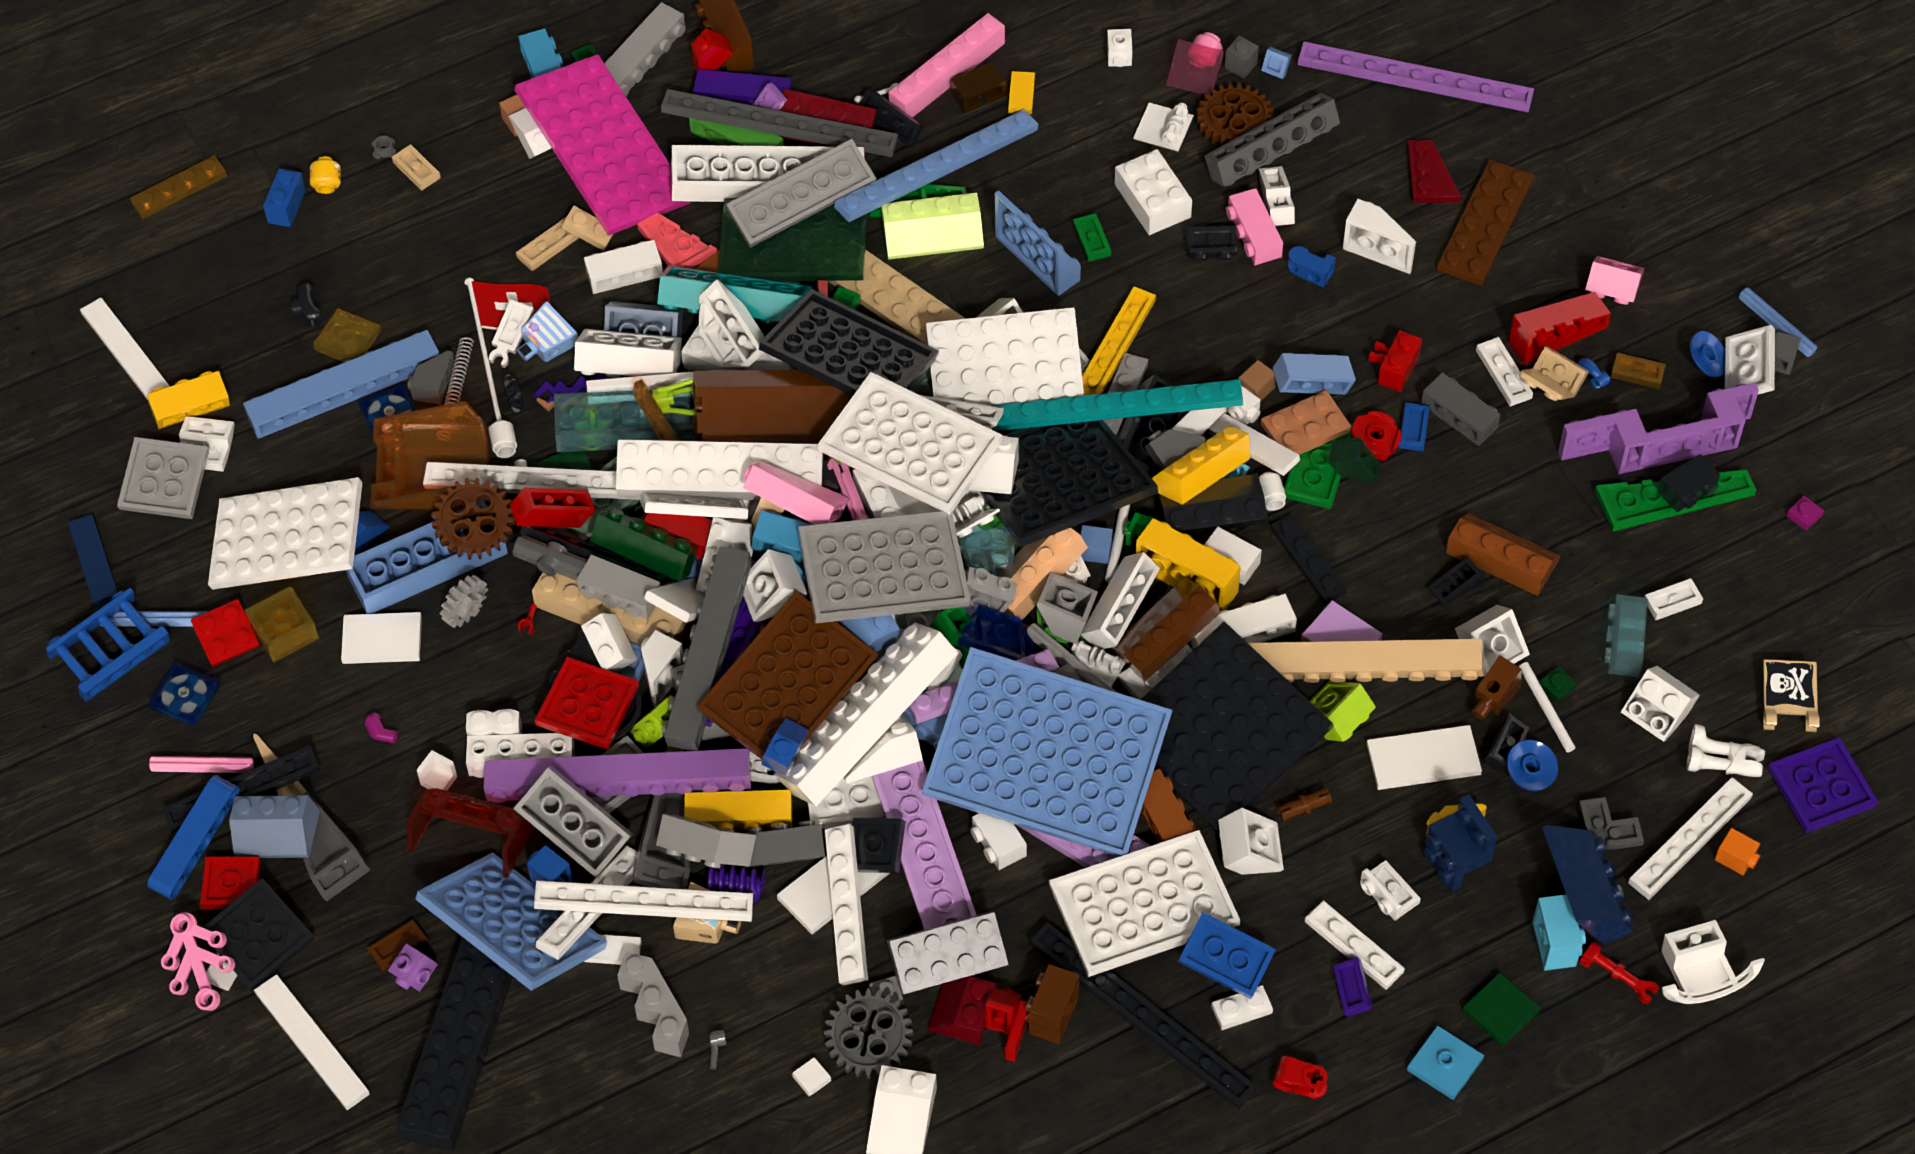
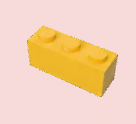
M208 371L199 375L198 378L192 380L183 379L175 383L174 386L167 388L159 387L147 394L148 403L158 429L182 422L186 416L198 417L230 406L229 397L219 371Z

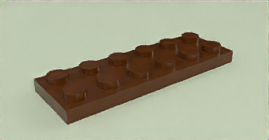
M1490 159L1438 263L1437 271L1483 286L1534 181V174Z

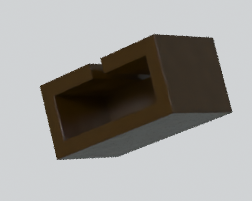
M991 62L952 78L951 94L962 111L967 113L983 106L979 95L983 97L987 104L1005 97L1006 81L994 63Z

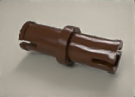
M1323 787V789L1308 795H1298V799L1278 805L1277 811L1279 815H1282L1280 817L1281 820L1284 822L1303 813L1307 815L1315 808L1332 803L1331 795L1327 794L1329 792L1327 787Z

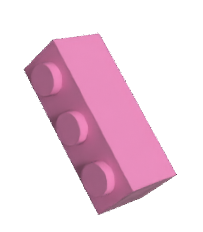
M1257 189L1229 196V204L1226 207L1227 217L1230 221L1233 220L1236 226V235L1238 239L1242 238L1247 257H1251L1254 265L1281 258L1283 241Z

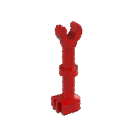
M1594 941L1579 961L1586 968H1589L1595 961L1612 973L1611 977L1616 980L1619 978L1631 986L1638 994L1640 1001L1645 1004H1649L1652 997L1646 994L1645 990H1650L1654 994L1659 990V986L1655 982H1646L1638 979L1625 970L1626 966L1621 963L1618 965L1601 953V946Z

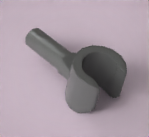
M724 1030L713 1031L710 1034V1069L713 1070L717 1067L718 1047L726 1045Z

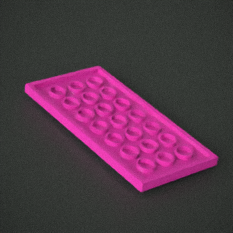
M598 54L515 85V92L608 236L637 225V223L656 213L662 215L691 203V201H672L670 163Z

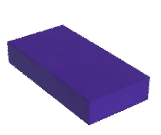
M1357 956L1333 965L1344 1014L1350 1017L1373 1009L1361 959Z

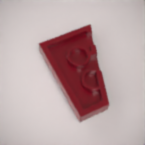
M1408 140L1412 203L1461 202V195L1433 141Z

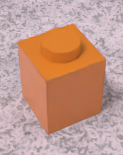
M1731 828L1718 849L1715 861L1744 876L1748 868L1754 869L1761 856L1757 854L1760 843Z

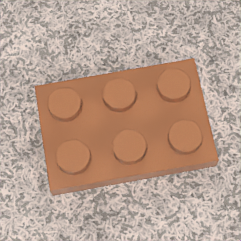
M1327 390L1261 419V426L1270 439L1299 455L1351 431V425Z

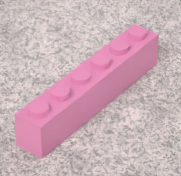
M987 13L889 91V101L913 118L951 87L952 78L973 70L1005 44V25Z

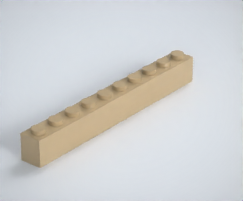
M1482 639L1248 643L1290 683L1294 679H1304L1305 682L1316 683L1320 679L1344 682L1346 679L1356 678L1360 682L1372 681V678H1382L1384 681H1397L1398 678L1422 681L1425 677H1435L1436 680L1447 681L1451 677H1462L1463 680H1476L1478 676H1484V645Z

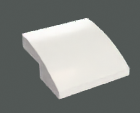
M186 416L179 433L180 443L207 446L209 454L205 470L223 472L230 452L235 424L231 421Z

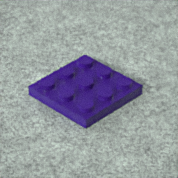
M1840 737L1769 763L1768 770L1805 833L1875 808L1878 804V800Z

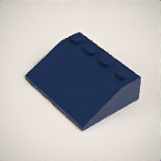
M1551 825L1543 826V832L1576 922L1604 945L1633 933L1634 931L1631 926V922L1634 921L1628 907H1624L1622 902L1625 895L1621 886L1618 883L1616 884L1613 875H1616V871L1611 861L1606 859L1604 852L1607 851V847L1602 837H1597L1590 830Z

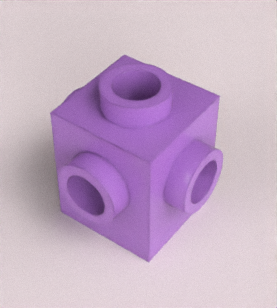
M405 944L388 971L396 976L394 982L408 990L411 986L420 992L438 964L410 945Z

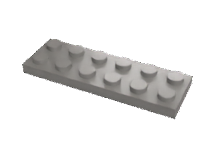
M850 139L727 203L726 208L749 247H752L835 203V200L875 182L876 177L853 139Z

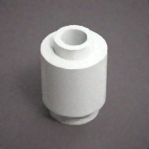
M1265 472L1260 475L1259 480L1264 493L1266 509L1269 511L1281 509L1285 505L1286 494L1280 475L1273 472Z

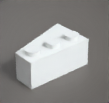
M713 517L696 587L697 591L704 593L705 580L710 578L712 574L710 569L712 556L714 554L717 555L719 546L750 552V556L753 557V549H751L753 524L737 518Z

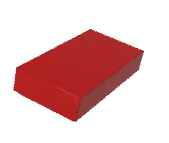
M1021 1000L1019 1002L1005 1045V1058L1008 1061L1015 1062L1027 1026V1001Z

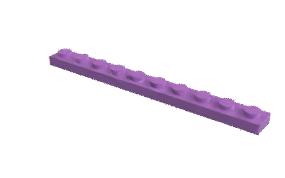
M1303 42L1298 59V65L1524 112H1529L1534 88L1309 42Z

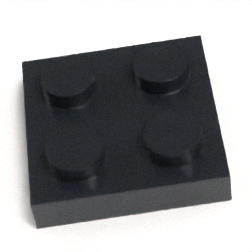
M853 818L852 826L854 827L858 872L899 873L906 821L902 818Z

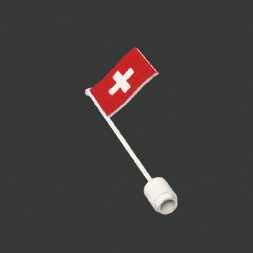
M469 277L466 278L465 284L468 285L497 420L489 427L493 452L498 457L509 458L515 454L517 448L515 432L512 423L501 420L482 328L498 329L510 299L533 307L532 317L544 303L548 302L551 305L548 288L541 285L491 284L476 282L473 278Z

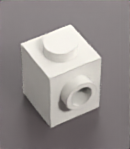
M1131 29L1108 30V66H1132Z

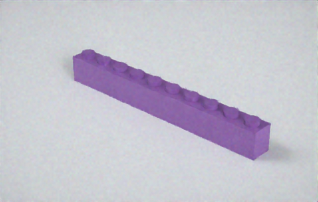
M748 749L485 761L484 792L487 802L493 801L495 803L511 800L520 801L550 766H553L588 797L608 798L618 795L634 797L640 794L659 796L664 793L685 794L691 792L743 791L751 789V758Z

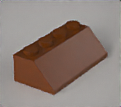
M1470 513L1459 519L1448 538L1446 549L1447 554L1460 560L1468 556L1479 569L1537 596L1560 559V555Z

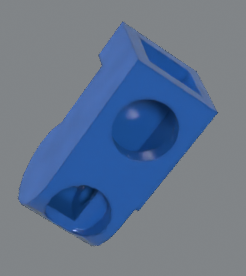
M1298 246L1290 250L1287 266L1292 274L1324 288L1335 271L1336 257L1327 254L1325 258H1321L1309 253L1305 247Z

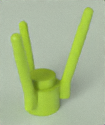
M693 378L652 390L655 410L661 409L662 414L675 413L694 416V410L670 407V405H675V395L692 392V386L681 387L692 384Z

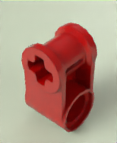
M1283 1056L1279 1060L1272 1084L1284 1092H1293L1317 1099L1325 1095L1327 1091L1326 1082L1328 1075L1326 1070L1319 1065Z

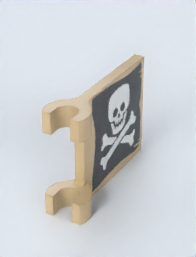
M1763 660V730H1774V726L1777 725V714L1805 715V732H1816L1817 728H1819L1817 663Z

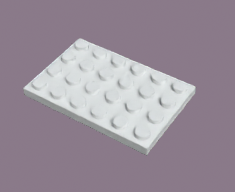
M1074 308L926 323L928 346L939 351L935 359L936 361L930 366L933 397L991 406L1084 396Z
M870 372L817 446L818 451L950 515L1002 442V434Z
M357 477L219 499L208 580L210 588L214 590L353 569L362 481Z
M1200 830L1049 880L1050 889L1088 977L1186 944L1202 912L1231 927L1240 925L1239 916Z

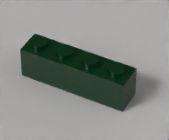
M607 507L597 515L590 539L595 544L679 582L690 575L698 551V547L692 545L690 541L684 538H676L668 534L666 530L647 525L644 520L625 515L622 510L614 507Z

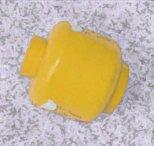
M319 157L317 161L310 165V185L318 193H333L340 186L341 167L331 157Z

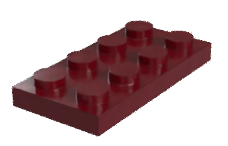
M784 89L783 96L787 100L779 111L873 129L877 110L874 108ZM781 136L782 138H785V139L794 140V141H798V142H803V143H807V144H812V145H816V146H821V147H836V146H831V145H826V144H821V143H816V142L805 141V140H800V139H795V138H790V137Z

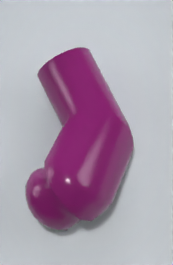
M378 713L368 715L365 719V727L371 738L395 744L398 731L385 729L380 720L382 717Z

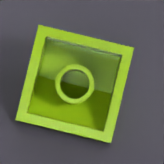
M1328 681L1310 700L1333 723L1334 727L1324 736L1325 739L1343 742L1349 739L1353 731L1361 723L1365 722L1369 718V714L1376 708L1360 683Z

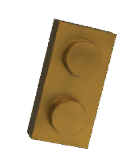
M1617 353L1611 378L1660 389L1666 364Z

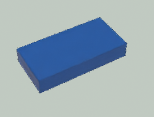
M1405 402L1399 448L1424 451L1430 406Z

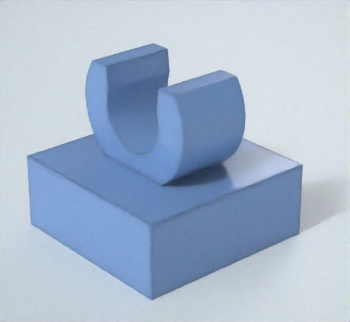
M1269 47L1261 71L1283 79L1286 76L1292 55Z

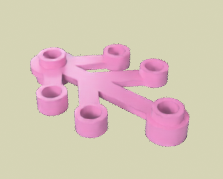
M179 913L171 921L170 928L174 937L167 954L161 959V965L166 970L174 971L179 967L175 979L170 982L169 989L173 994L184 995L188 991L186 980L192 968L200 989L195 998L196 1005L202 1010L213 1011L220 1004V995L211 988L203 961L216 966L219 971L224 973L233 971L235 961L231 957L219 956L197 947L194 936L207 940L208 944L212 947L222 948L227 941L226 935L219 931L212 932L197 926L196 918L190 913ZM185 922H187V923H188V926H187L186 930L184 931V930H183V924H184ZM219 935L220 941L215 944L214 939ZM184 942L186 953L180 965V959L177 955ZM173 958V964L169 967L168 960ZM228 960V966L224 969L223 962ZM181 982L182 987L177 991L176 986ZM210 996H213V1001L209 1005L208 998Z

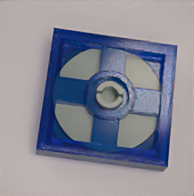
M404 384L358 401V406L376 443L422 426L420 416Z
M174 663L148 705L150 709L195 727L221 684L219 680Z

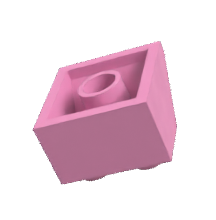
M1596 256L1585 290L1591 291L1590 293L1596 292L1599 298H1604L1605 295L1614 297L1615 302L1627 305L1628 302H1634L1644 268Z

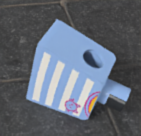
M546 302L522 328V337L526 343L517 351L525 361L537 354L544 362H548L573 348L578 339V334Z

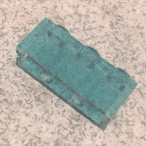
M1616 594L1614 604H1609L1608 619H1612V626H1607L1606 641H1610V648L1605 649L1604 663H1609L1608 674L1631 677L1640 676L1643 665L1648 598Z

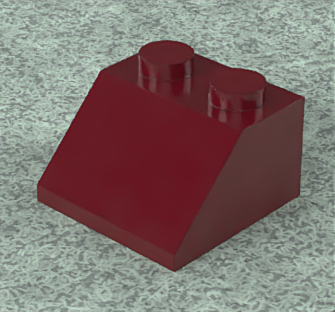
M971 976L943 983L928 1031L981 1045L986 1030V1002L996 988V983Z

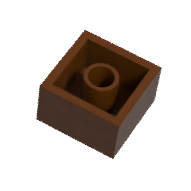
M1048 964L1045 973L1040 972L1036 982L1037 993L1035 996H1030L1026 1006V1011H1028L1026 1023H1029L1030 1035L1060 1045L1079 999V974Z

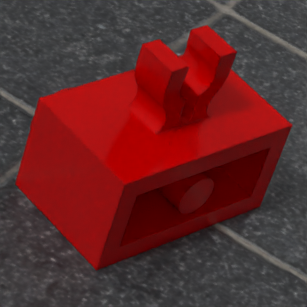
M1399 330L1390 349L1383 343L1376 341L1374 350L1380 352V354L1371 351L1369 361L1382 363L1378 384L1398 392L1402 391L1420 356L1421 338Z

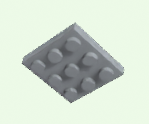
M134 437L117 507L120 510L193 519L209 454L208 447Z

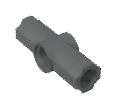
M525 535L517 538L512 551L514 557L535 564L540 571L547 575L555 576L558 573L576 581L588 561L569 553L564 546L557 542L545 544Z

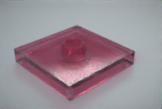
M1178 39L1166 85L1203 95H1211V89H1214L1224 51Z

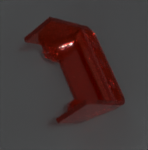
M431 788L422 793L406 822L408 852L412 853L433 816L508 835L502 847L503 877L506 878L511 874L533 831V825L514 808L438 788Z

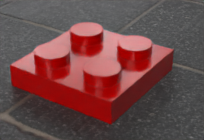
M238 599L190 620L212 668L260 647Z
M206 857L200 900L201 908L225 909L258 882L261 865L260 858Z

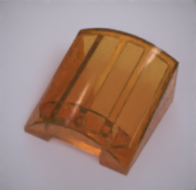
M466 401L374 419L373 441L377 444L376 483L371 484L370 507L372 509L436 510L434 503H442L439 494L447 496L448 492L446 488H424L423 481L427 462L489 465L485 422ZM457 505L453 508V510H461L464 509L465 506Z

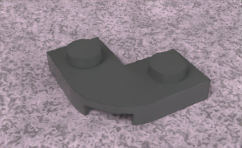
M1606 797L1579 801L1584 830H1590L1597 837H1602L1607 849L1643 846L1644 839L1638 817L1612 821Z

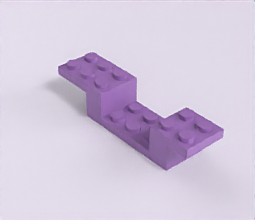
M1756 383L1739 384L1728 389L1713 390L1707 394L1702 416L1698 422L1678 424L1663 430L1655 429L1649 433H1646L1636 409L1621 410L1615 414L1605 416L1598 415L1583 421H1571L1563 427L1558 454L1562 461L1609 450L1618 474L1694 458L1699 454L1703 456L1738 448L1746 419H1751L1759 390Z

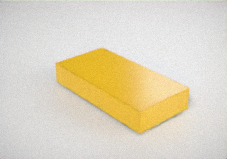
M1012 71L1008 113L1015 114L1025 110L1028 114H1032L1035 72Z

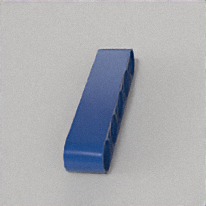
M214 775L209 780L148 880V888L170 900H173L178 895L231 809L235 796L239 794L240 789L238 786L217 775Z

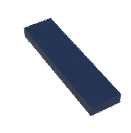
M93 515L69 521L68 525L94 606L111 602L112 597L118 592Z

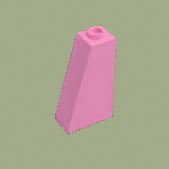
M763 461L753 466L750 465L744 475L746 480L743 486L744 489L814 525L840 521L849 500L844 495Z

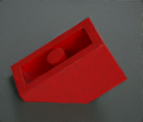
M707 28L691 43L692 63L696 74L698 69L716 71L733 54L727 37Z
M995 988L986 1002V1028L1009 1034L1019 1002L1021 1001V995L1011 989L1004 988L1001 990Z

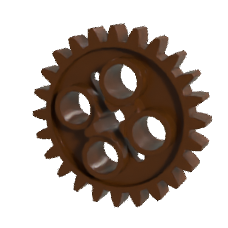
M1229 83L1228 89L1219 85L1218 92L1211 89V95L1205 94L1204 101H1200L1199 108L1197 109V125H1200V132H1205V139L1212 137V144L1219 141L1221 142V147L1273 119L1274 109L1271 108V101H1266L1265 94L1258 96L1259 89L1251 92L1250 85L1245 89H1242L1241 83H1238L1237 88H1233L1232 84Z
M465 478V485L463 486L458 481H455L456 489L453 490L447 486L448 495L439 494L442 503H434L435 509L438 510L431 514L432 518L437 520L432 522L433 529H438L435 532L436 538H442L440 541L442 547L448 545L449 553L457 549L458 558L464 552L467 553L468 560H471L473 553H477L479 560L482 559V552L492 556L491 548L494 547L500 551L499 542L508 543L505 534H513V530L509 527L515 525V519L511 518L513 516L512 510L509 508L512 501L511 499L504 500L507 496L505 491L498 493V484L490 488L489 480L480 485L479 478L475 479L474 484H470L469 479ZM484 500L491 503L485 509L478 507V504ZM457 505L465 506L464 511L460 513H455L452 510ZM476 515L475 522H471V516ZM487 524L495 527L489 533L483 532L482 528ZM460 529L469 530L468 535L464 537H459L456 533Z

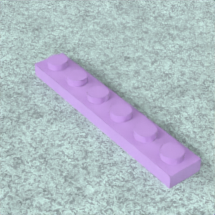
M1049 649L1016 660L1017 662L1049 672L1060 668ZM959 680L921 693L912 702L908 710L916 724L949 713Z

